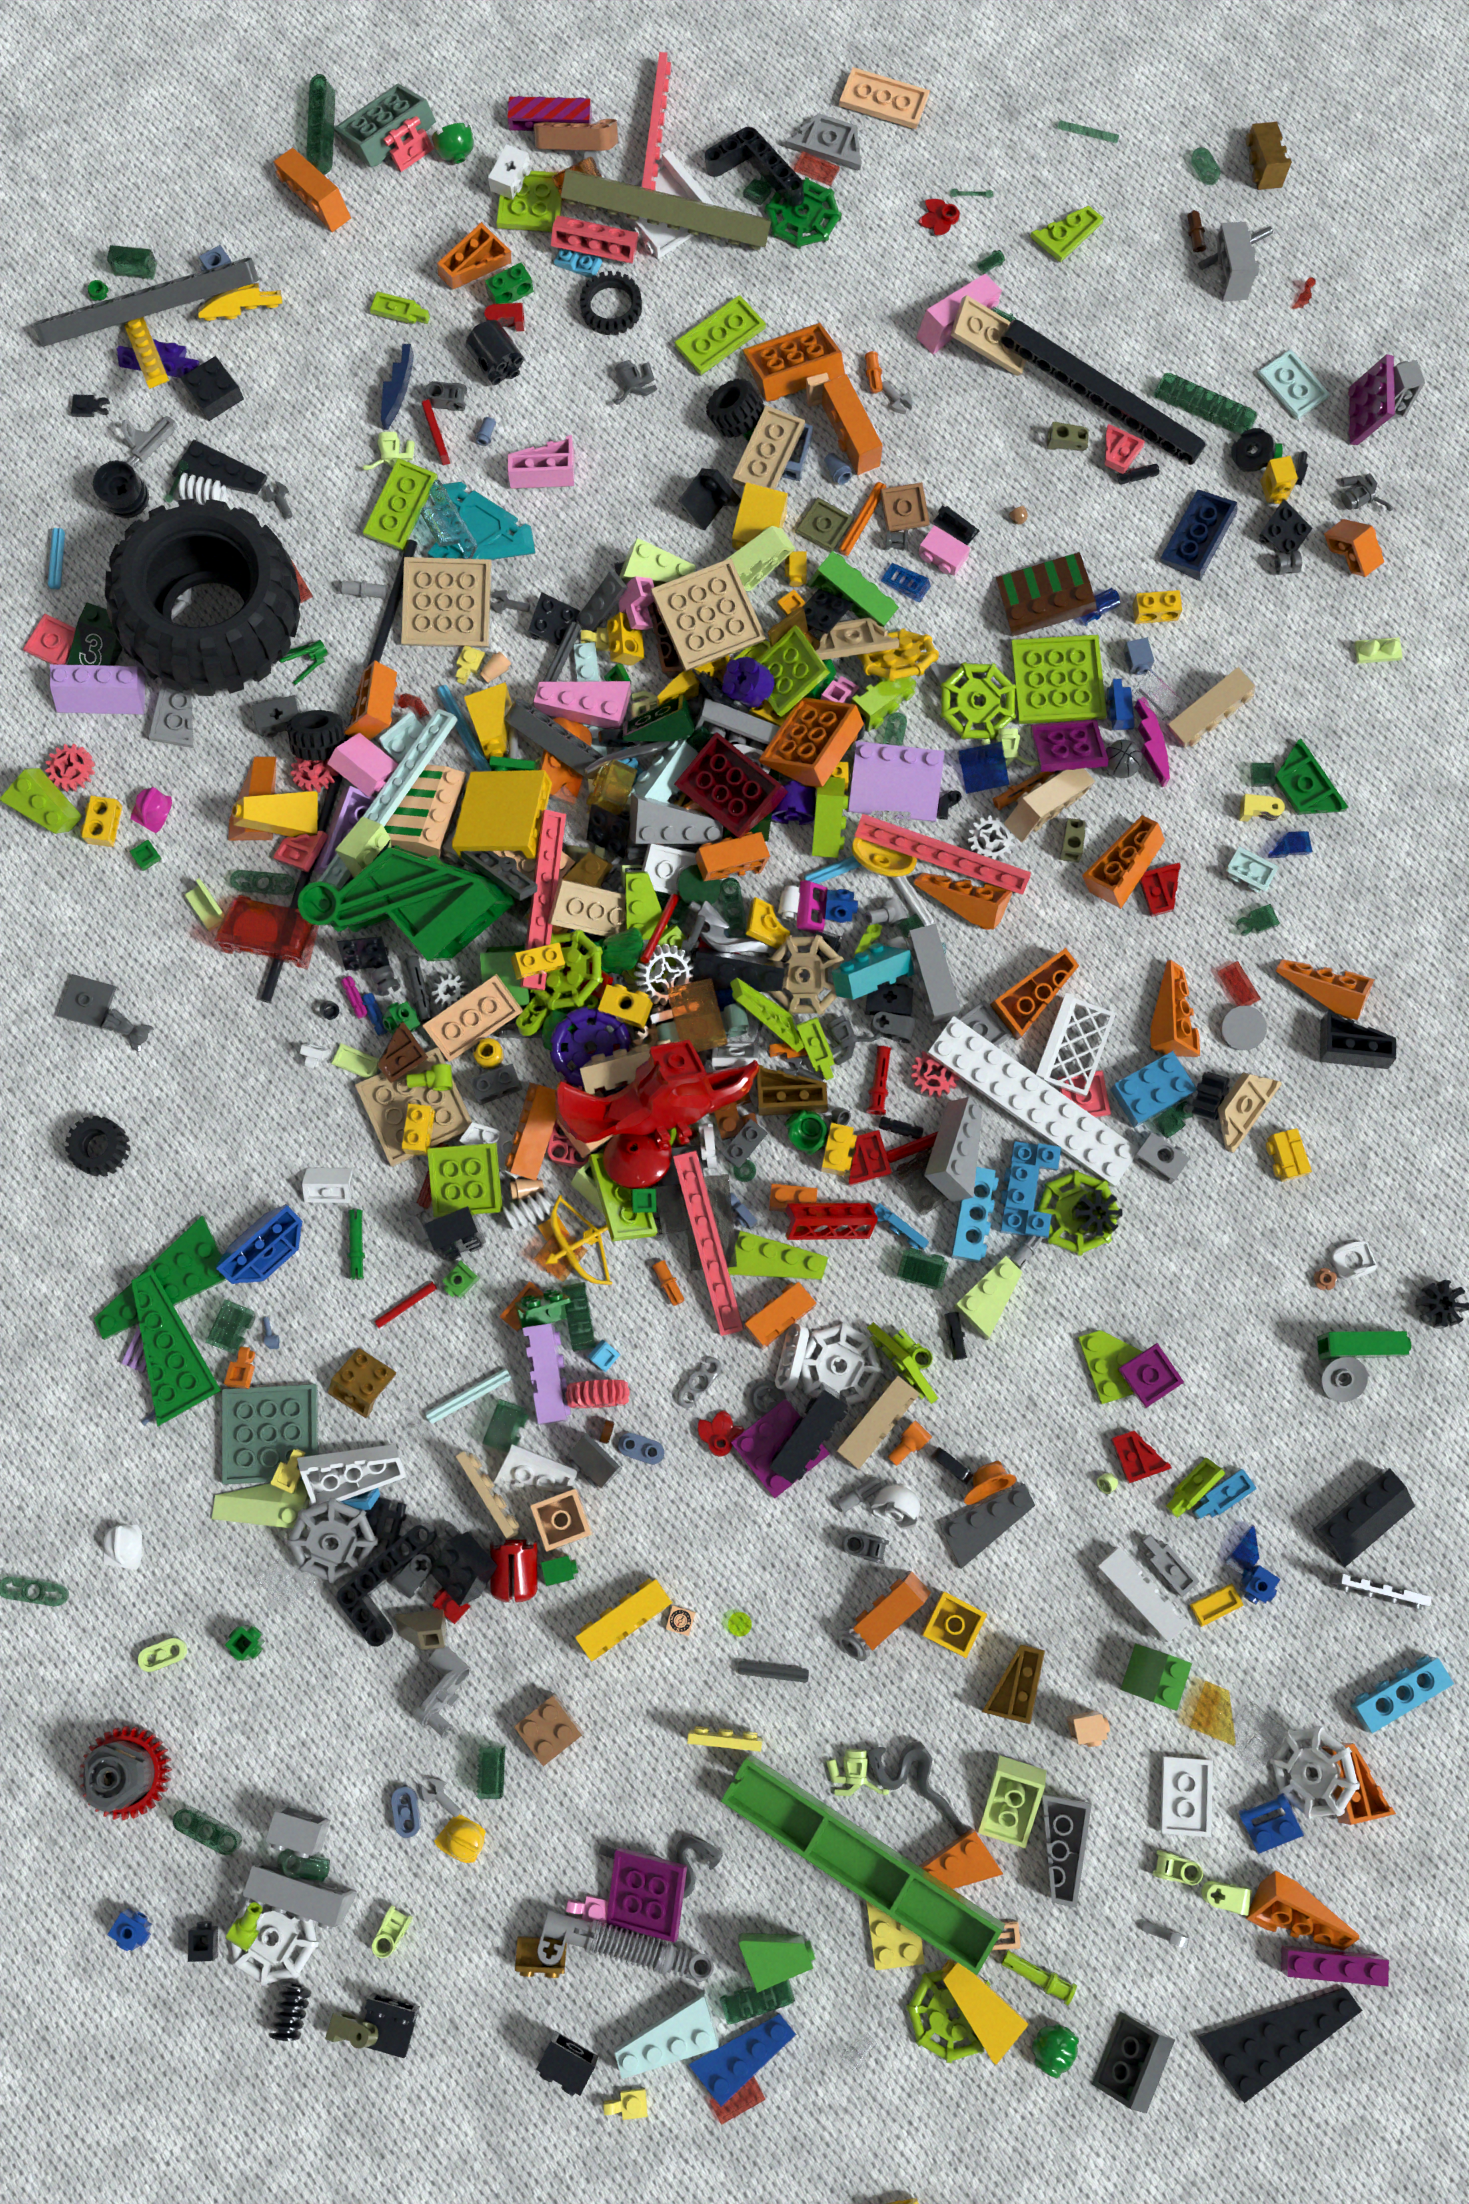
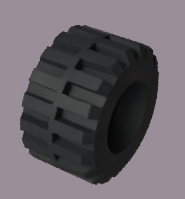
M737 378L733 381H727V383L722 384L713 392V395L708 399L709 402L706 404V414L722 436H727L728 438L733 436L739 437L755 427L754 425L758 423L765 405L749 380Z
M311 710L295 715L287 723L290 750L299 759L307 761L326 760L331 758L336 747L345 742L342 718L332 711Z
M93 1116L92 1119L85 1117L83 1118V1123L80 1121L76 1122L75 1125L77 1127L69 1130L71 1136L66 1137L65 1141L69 1144V1146H65V1151L69 1153L67 1157L73 1162L75 1167L92 1176L98 1177V1175L104 1177L108 1176L107 1172L116 1173L117 1170L115 1168L117 1166L120 1168L124 1166L121 1161L123 1159L128 1160L129 1155L126 1154V1151H130V1145L127 1144L130 1140L125 1135L126 1132L123 1128L103 1116L102 1118ZM98 1135H106L108 1146L105 1152L98 1157L90 1158L87 1151L89 1142Z

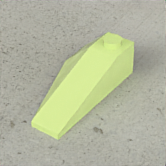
M299 1481L293 1494L270 1483L215 1495L211 1519L293 1528L299 1516L298 1511L302 1508H309L310 1497L304 1481Z

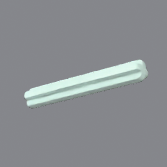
M502 1369L425 1413L426 1418L433 1424L512 1379L509 1371Z

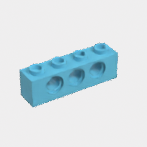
M976 1167L974 1188H982L985 1191V1196L979 1198L974 1194L973 1198L961 1200L951 1254L953 1259L979 1263L981 1258H985L987 1245L983 1244L984 1236L989 1235L991 1222H987L988 1213H993L995 1200L991 1199L992 1191L997 1190L999 1179L995 1177L996 1170ZM974 1209L978 1210L981 1213V1219H972L969 1212ZM974 1232L977 1235V1242L971 1243L967 1241L966 1233Z
M1428 1655L1423 1656L1415 1662L1417 1666L1410 1670L1406 1667L1395 1673L1397 1678L1392 1681L1384 1680L1376 1684V1690L1372 1693L1364 1692L1354 1698L1356 1702L1350 1706L1365 1731L1369 1733L1376 1732L1454 1685L1440 1659L1437 1657L1429 1658ZM1419 1674H1423L1425 1677V1683L1421 1687L1417 1684ZM1399 1686H1402L1405 1690V1695L1402 1699H1399L1396 1695V1690ZM1380 1698L1383 1699L1385 1704L1382 1711L1376 1709V1701Z

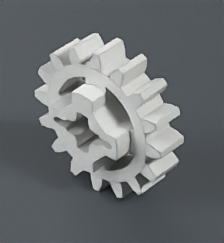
M989 815L987 821L981 817L979 824L973 823V830H969L968 836L971 838L968 839L967 844L972 845L969 851H976L977 854L994 860L999 859L1000 862L1004 861V855L1010 857V850H1014L1016 845L1013 843L1016 837L1011 835L1012 832L1004 825V822H1000V816L993 820L992 816ZM990 837H994L993 842L989 841Z

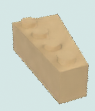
M1237 667L1168 724L1169 731L1184 748L1189 745L1193 747L1202 739L1201 736L1207 731L1209 733L1219 725V722L1229 718L1238 708L1249 702L1254 697L1256 686Z
M1084 768L1061 770L1057 776L1055 774L1051 775L1045 781V784H1037L1031 790V793L1025 792L1017 800L1018 805L1004 822V825L1022 843L1028 838L1032 830L1034 832L1038 831L1049 819L1055 818L1064 808L1067 809L1086 794L1095 780Z
M899 1376L893 1382L889 1379L881 1388L882 1396L878 1400L875 1397L866 1407L869 1412L864 1418L859 1415L851 1425L854 1429L849 1436L844 1434L836 1444L839 1447L836 1452L857 1470L860 1469L897 1421L908 1410L913 1401L920 1395L919 1392Z

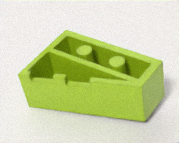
M911 676L896 679L895 682H890L889 679L880 677V681L874 687L870 684L865 688L867 692L859 697L856 694L852 697L851 704H856L859 713L866 717L865 730L867 732L872 728L878 729L884 722L883 718L888 714L893 715L899 709V704L903 700L909 701L914 696L916 681Z
M829 777L823 788H817L812 856L838 858L839 850H844L845 837L840 835L841 829H846L847 816H842L843 809L848 807V796L844 795L845 778Z

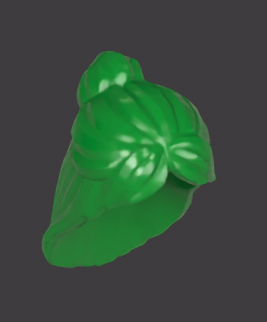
M631 927L606 939L593 942L603 950L601 970L607 974L615 973L621 975L624 970H630L635 966L644 944L642 934L638 928ZM585 948L584 954L586 955L589 951Z

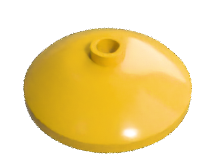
M858 837L852 843V853L856 860L864 868L880 876L901 877L911 873L917 864V858Z

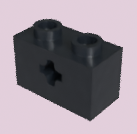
M884 982L877 985L878 990L867 994L865 1015L874 1016L878 1012H887L911 1016L914 988H909L906 984L889 986ZM887 996H892V1003H887Z

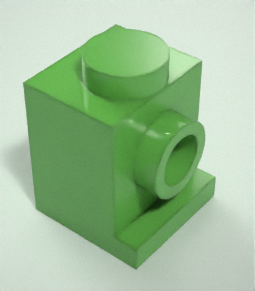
M460 1260L458 1265L442 1280L446 1284L443 1289L452 1298L457 1295L461 1299L480 1278ZM456 1277H462L460 1284L454 1283Z

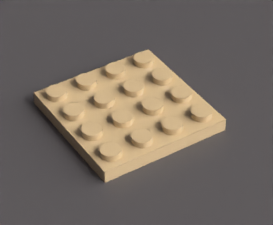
M404 557L401 644L405 646H469L472 648H489L492 561L488 559Z
M731 558L650 590L685 672L766 640Z
M438 1047L426 1052L428 1059L392 1083L388 1081L382 1072L355 1084L392 1167L418 1156L406 1154L402 1150L408 1104L432 1106L434 1109L435 1117L430 1148H435L462 1136L472 1123L453 1078V1089L447 1091H434L428 1086L408 1088L407 1086L408 1074L426 1073L427 1070H431L433 1065L446 1064Z

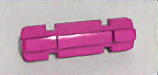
M351 976L343 978L341 984L344 990H346L345 993L354 1009L356 1017L358 1019L366 1017L368 1015L367 1009L363 1005L353 978Z

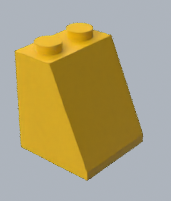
M746 482L732 535V548L738 551L768 527L783 528L787 515L788 493Z
M506 682L464 696L486 759H489L490 756L503 757L504 753L505 755L508 753L510 724L505 720V717L512 706Z

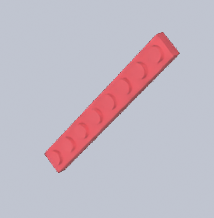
M659 52L642 181L643 188L656 190V181H654V177H658V164H656V160H660L661 147L658 146V143H662L663 130L660 127L665 124V113L662 111L667 108V96H665V92H669V79H667V75H671V62H668L667 52Z
M543 810L541 816L533 880L537 884V892L531 896L525 950L550 945L553 925L548 923L558 885L566 814L550 810ZM547 973L522 978L520 987L538 991L545 990Z
M862 814L855 833V837L1022 895L1031 876L1029 871Z
M697 1150L674 1155L675 1166L720 1334L723 1336L743 1331V1323Z

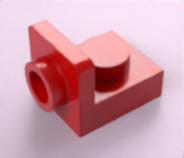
M443 1587L433 1597L435 1602L432 1606L438 1610L443 1609L444 1615L453 1624H456L471 1607L469 1603L459 1607Z

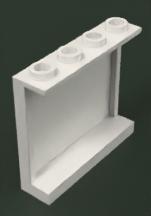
M670 150L662 153L663 162L658 165V177H654L656 191L715 205ZM643 175L630 184L642 187ZM620 212L622 221L626 225L629 224L633 228V232L639 233L638 240L642 239L648 253L654 254L657 259L695 235L688 233L687 228L680 227L679 230L668 228V224L659 222V225L648 223L646 218L639 217V220L627 218L626 213Z

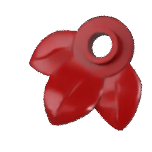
M942 199L925 200V205L929 212L919 219V224L924 228L934 229L935 235H944L950 230L951 225L958 222L960 212L954 204H946Z
M725 1410L717 1413L712 1422L702 1419L698 1422L700 1439L708 1444L710 1452L717 1457L726 1456L733 1446L730 1442L744 1431L742 1426H733L732 1418ZM722 1441L725 1446L723 1448H720L717 1446L716 1442Z

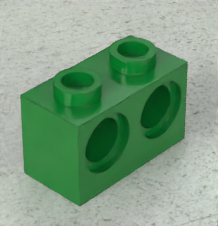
M522 262L485 280L487 294L493 304L513 303L534 292L532 278Z

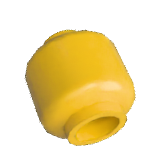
M483 1038L474 1046L473 1056L481 1068L491 1070L497 1068L503 1062L504 1052L498 1041L492 1038Z

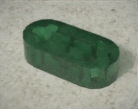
M1204 147L1195 149L1191 157L1192 166L1204 184H1216L1221 174L1218 164L1208 149ZM1209 171L1210 174L1214 173V177L1207 175V172Z
M895 712L889 716L883 744L890 745L887 742H891L892 736H896V744H899L896 746L903 745L907 727V718L904 714ZM896 719H899L901 723L898 731L894 730V723H892Z

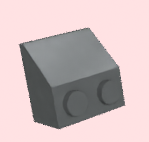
M588 1433L582 1436L568 1454L572 1458L569 1463L578 1472L583 1469L588 1475L585 1479L594 1488L599 1486L603 1489L622 1470L619 1464Z

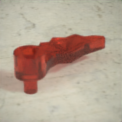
M1313 277L1306 280L1305 290L1300 293L1292 309L1303 308L1304 305L1309 304V300L1312 298L1311 288L1316 283Z

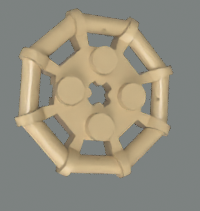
M790 935L786 937V941L773 956L768 959L780 961L790 950L792 956L788 962H785L790 963L787 984L784 988L792 993L793 999L791 1001L782 991H770L769 994H772L792 1015L812 1013L822 1015L837 998L834 983L828 982V968L833 966V970L837 969L844 959L820 935L814 937H793ZM797 946H811L810 952L799 953ZM818 949H820L830 959V961H827L825 963L823 958L819 957L816 954ZM804 969L807 970V973H810V978L807 979V982L804 981V978L800 977V973H803ZM825 988L831 990L823 998V1000L820 1001L818 997L820 992L824 991ZM800 998H811L812 1004L799 1005Z

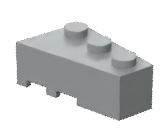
M1246 222L1221 223L1216 241L1219 264H1223L1224 275L1220 276V282L1225 283L1222 301L1248 300L1255 276H1258L1259 264L1255 261V248L1251 244V231H1248Z
M1417 360L1403 361L1394 367L1395 415L1388 421L1406 417L1425 384Z

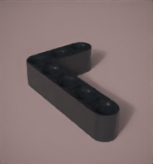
M744 127L705 151L706 169L710 176H721L748 160L788 205L794 207L804 202L802 179L755 128Z
M423 1523L413 1527L337 1592L338 1604L371 1646L378 1647L390 1641L393 1637V1628L369 1595L435 1541L437 1530L430 1523ZM421 1529H424L427 1533L426 1541H423L419 1536ZM403 1544L409 1548L408 1556L401 1552ZM385 1559L391 1564L390 1571H386L383 1567ZM366 1575L371 1576L373 1580L372 1586L366 1584ZM348 1590L354 1593V1601L348 1599ZM362 1609L368 1612V1620L363 1619L361 1615ZM377 1628L383 1632L382 1640L376 1636Z

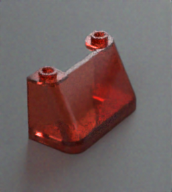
M238 895V897L232 899L216 932L214 944L223 953L233 954L234 950L239 954L241 952L282 959L284 963H289V961L297 963V967L308 969L319 926L307 922L300 914L299 909L254 901L248 896Z

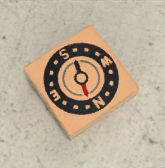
M672 1605L666 1629L689 1636L696 1612Z

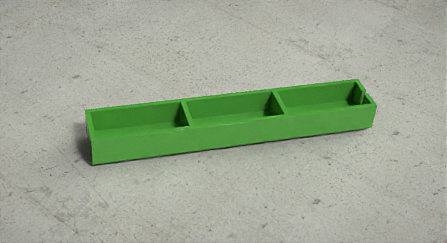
M753 1755L745 1758L734 1777L735 1780L731 1782L721 1800L722 1803L975 1975H978L1004 1929L1005 1924Z

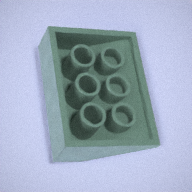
M397 83L333 129L358 158L372 168L381 164L382 160L390 155L389 151L395 147L394 143L387 147L383 141L388 136V132L392 129H398L408 118L411 120L415 116L421 122V124L415 127L417 131L421 128L428 131L431 125L436 123V120L425 98ZM409 133L401 137L402 142L410 137Z

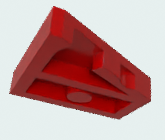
M1180 862L1146 871L1139 880L1151 917L1174 910L1178 876L1181 868Z
M876 1130L858 1135L848 1182L849 1186L892 1175L880 1131Z

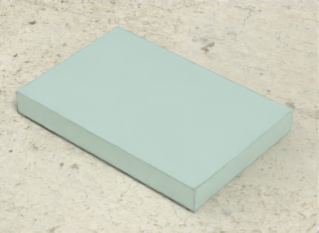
M1291 349L1257 372L1259 378L1296 420L1331 396Z

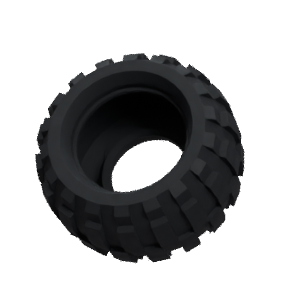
M194 499L178 500L179 507L166 510L164 505H161L148 512L149 519L145 522L140 519L138 521L135 520L125 530V540H121L119 545L115 544L109 557L111 571H106L104 595L107 600V613L119 643L125 653L135 661L136 666L153 680L159 677L166 687L183 693V690L188 691L189 688H192L198 696H214L216 690L228 688L229 694L244 690L243 683L251 679L255 682H260L271 674V664H276L289 652L291 646L290 637L295 638L300 620L299 606L301 599L296 572L289 554L283 548L278 537L266 524L261 527L255 515L241 507L240 509L234 507L230 510L226 502L213 499L206 500L205 505H196ZM217 583L229 586L244 601V605L236 614L225 621L211 626L186 627L172 622V608L176 599L186 590L200 584Z

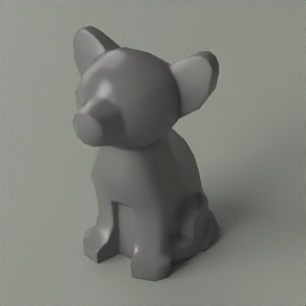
M114 1008L102 1025V1028L109 1031L115 1030L118 1033L128 1035L133 1049L137 1052L141 1051V1044L146 1042L148 1033L154 1030L150 1025L135 1027Z

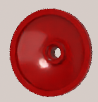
M654 1133L646 1135L616 1134L608 1141L604 1150L603 1163L605 1170L612 1181L622 1187L641 1189L651 1186L667 1173L671 1165L672 1147L670 1142L666 1141L668 1148L659 1149ZM638 1147L636 1151H631L632 1148Z

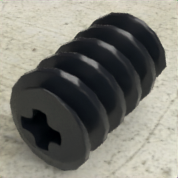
M284 1981L281 1985L286 1987L287 1991H280L278 1995L285 1998V2000L276 2002V2006L281 2008L282 2012H275L273 2014L274 2017L280 2020L279 2022L271 2023V2027L275 2028L277 2032L269 2033V2037L279 2041H294L301 2037L299 2029H302L304 2026L301 2019L306 2017L304 2008H307L309 2005L308 2000L305 1998L311 1996V1990L299 1983Z

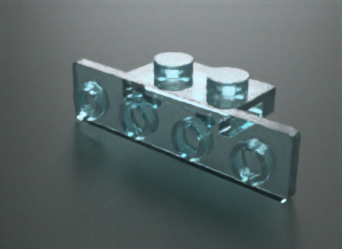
M435 480L429 492L435 506L423 507L420 514L439 547L458 544L466 559H472L478 547L476 540L472 537L455 504H453L447 494V490L443 487L440 480Z

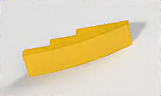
M729 655L697 667L695 670L705 671L713 678L715 671L727 666ZM692 670L683 671L657 696L658 706L682 694L686 700L699 695V684L701 682Z

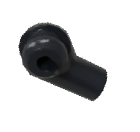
M949 791L939 798L937 819H948L949 808L956 805L962 798L959 791Z

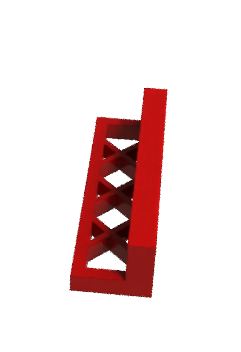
M788 1203L785 1211L791 1222L785 1236L787 1240L870 1239L878 1217L870 1203ZM848 1225V1227L843 1229L842 1231H835L841 1226ZM867 1225L865 1231H855L859 1227ZM797 1226H807L800 1232H795ZM821 1226H828L822 1231H814Z

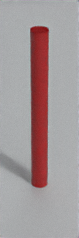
M671 894L641 956L643 963H649L679 900L677 894Z

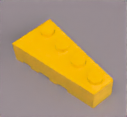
M650 1578L638 1586L640 1588L639 1592L634 1595L629 1592L618 1600L621 1605L614 1610L610 1606L599 1614L601 1619L593 1624L590 1621L579 1629L581 1633L575 1638L591 1662L673 1603L657 1579L654 1581Z

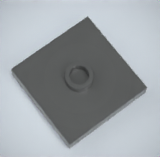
M72 974L58 1017L102 1029L117 987Z

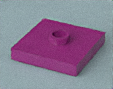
M1158 1343L1118 1368V1371L1144 1409L1184 1383Z

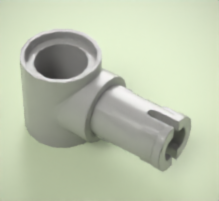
M899 898L891 899L882 904L878 910L868 911L863 916L866 925L882 922L884 924L888 923L890 927H894V924L899 922L902 924L908 920Z

